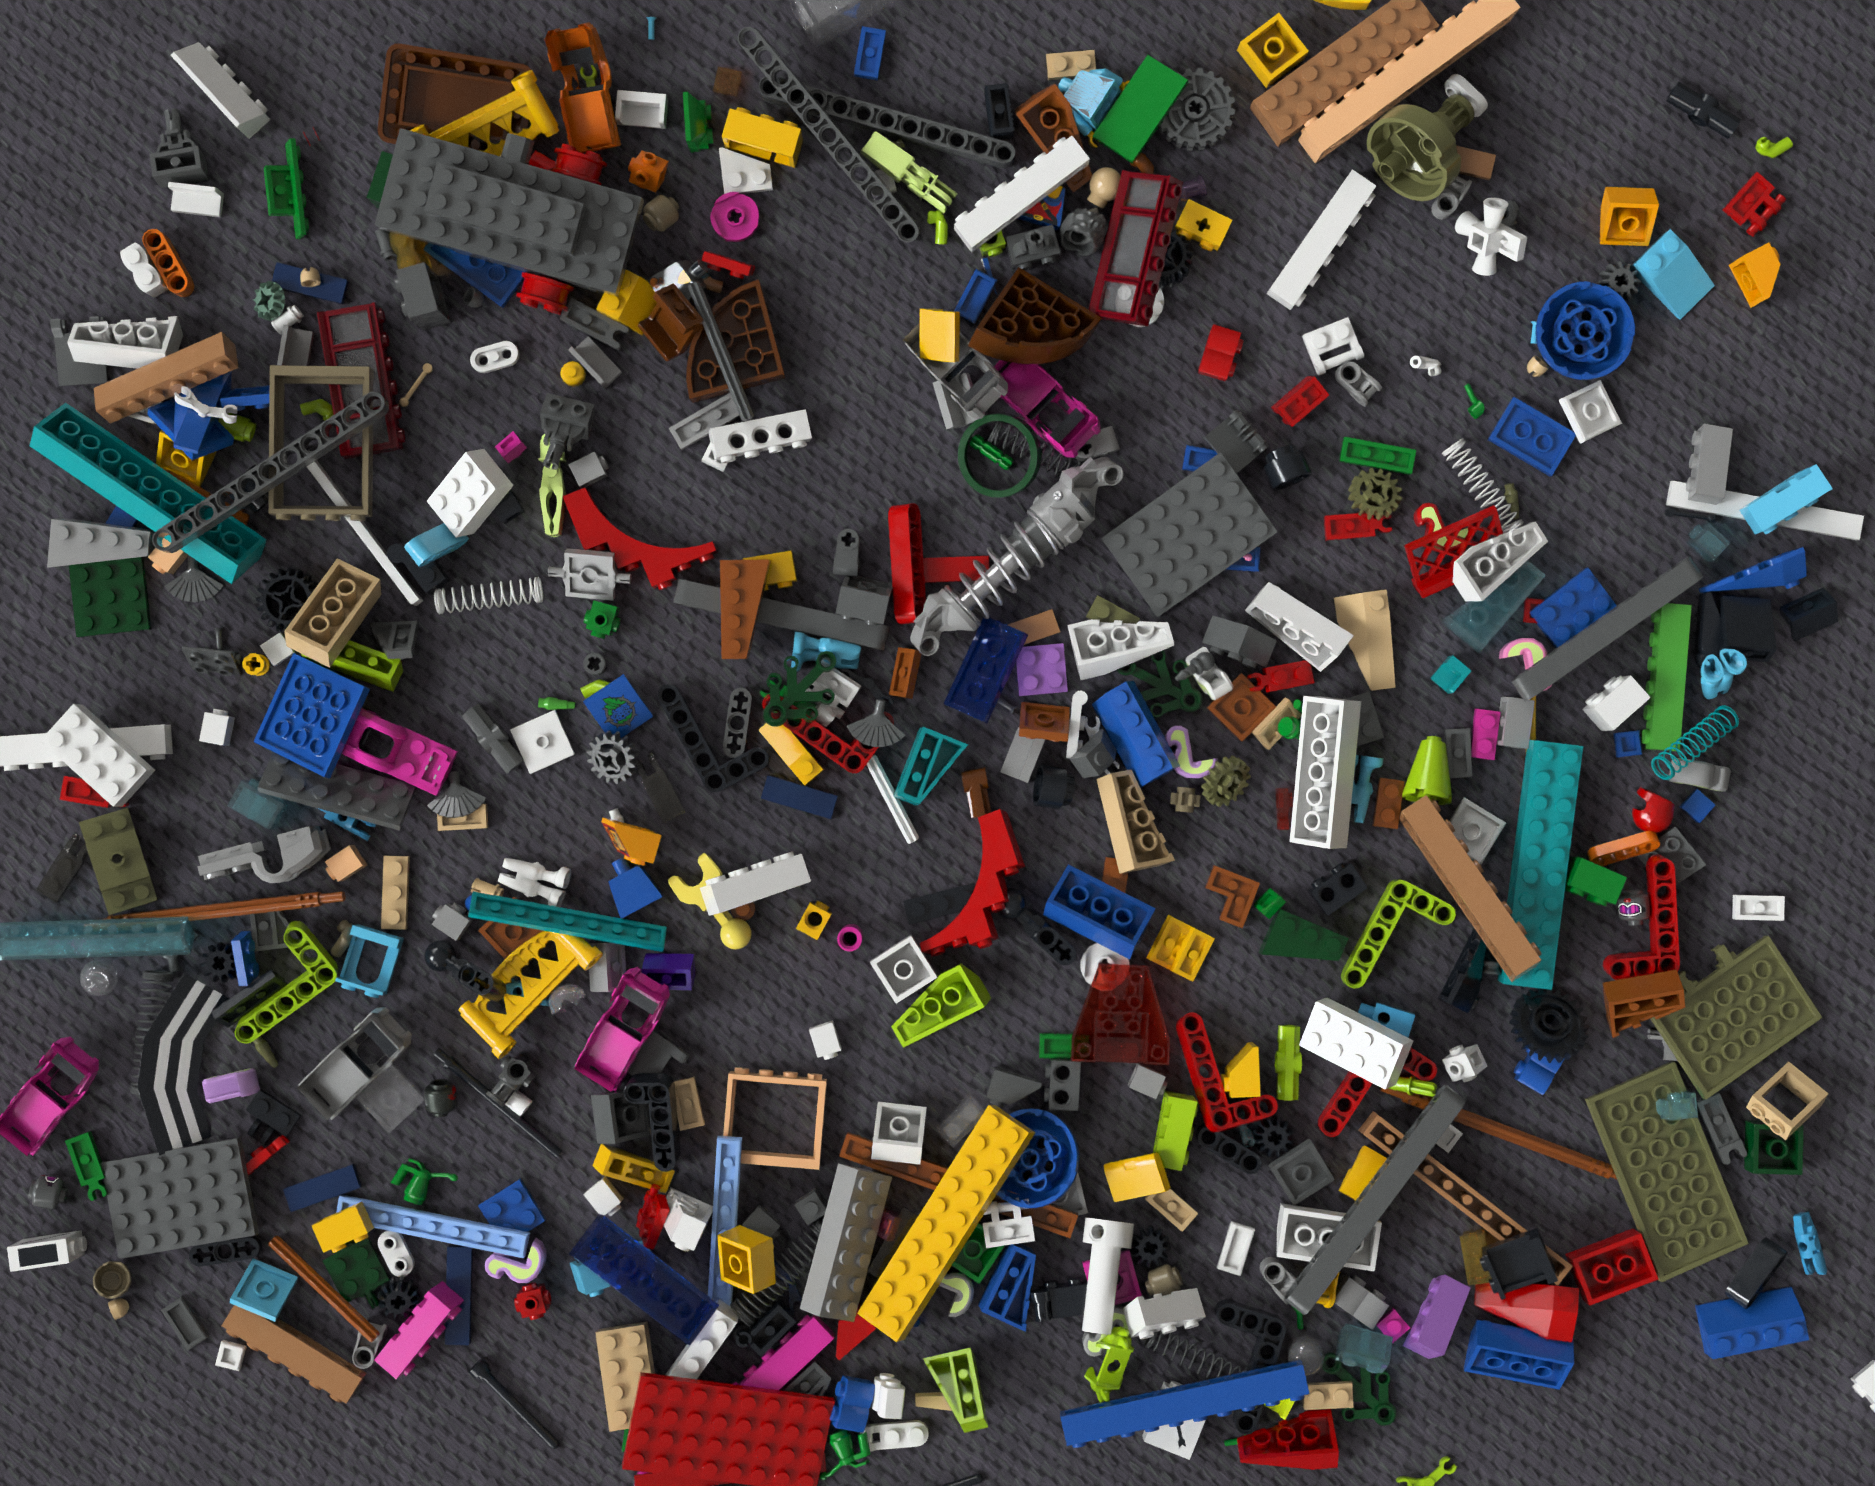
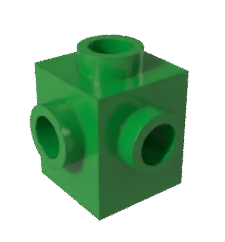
M594 600L591 610L587 609L584 617V623L587 624L586 629L592 631L591 636L605 639L606 635L612 636L613 632H618L621 618H618L620 608ZM604 617L605 622L600 625L599 621Z

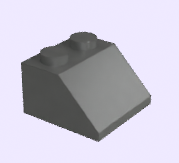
M845 576L840 589L836 614H840L842 618L847 620L862 619L869 625L884 624L893 590L892 583L862 576Z
M640 1087L634 1088L636 1091H642ZM624 1089L591 1095L597 1144H617L651 1135L649 1104L630 1103L624 1097Z

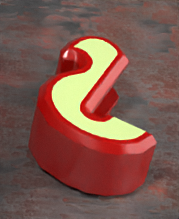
M1424 503L1415 510L1413 515L1415 525L1418 527L1426 525L1425 536L1445 527L1435 504ZM1470 527L1461 530L1457 536L1465 538ZM1448 537L1439 538L1435 546L1443 548ZM1454 540L1449 550L1453 552L1458 550L1462 542Z

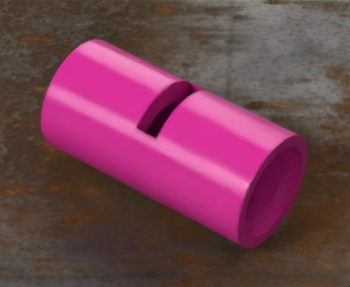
M854 924L844 926L837 937L839 946L845 951L858 949L863 941L861 928ZM846 932L855 933L857 941L852 944L847 943L844 939V934Z

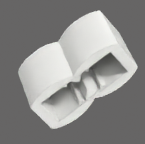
M133 243L120 251L124 265L133 272L135 283L143 292L155 298L168 290L145 248L137 243Z
M881 1373L880 1377L875 1376V1392L871 1408L877 1411V1414L882 1418L902 1419L905 1386L901 1384V1381L894 1378L895 1375Z

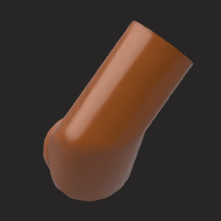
M1140 153L1133 164L1130 162L1131 166L1138 167L1142 173H1154V165L1144 153ZM1140 182V186L1151 188L1152 183Z

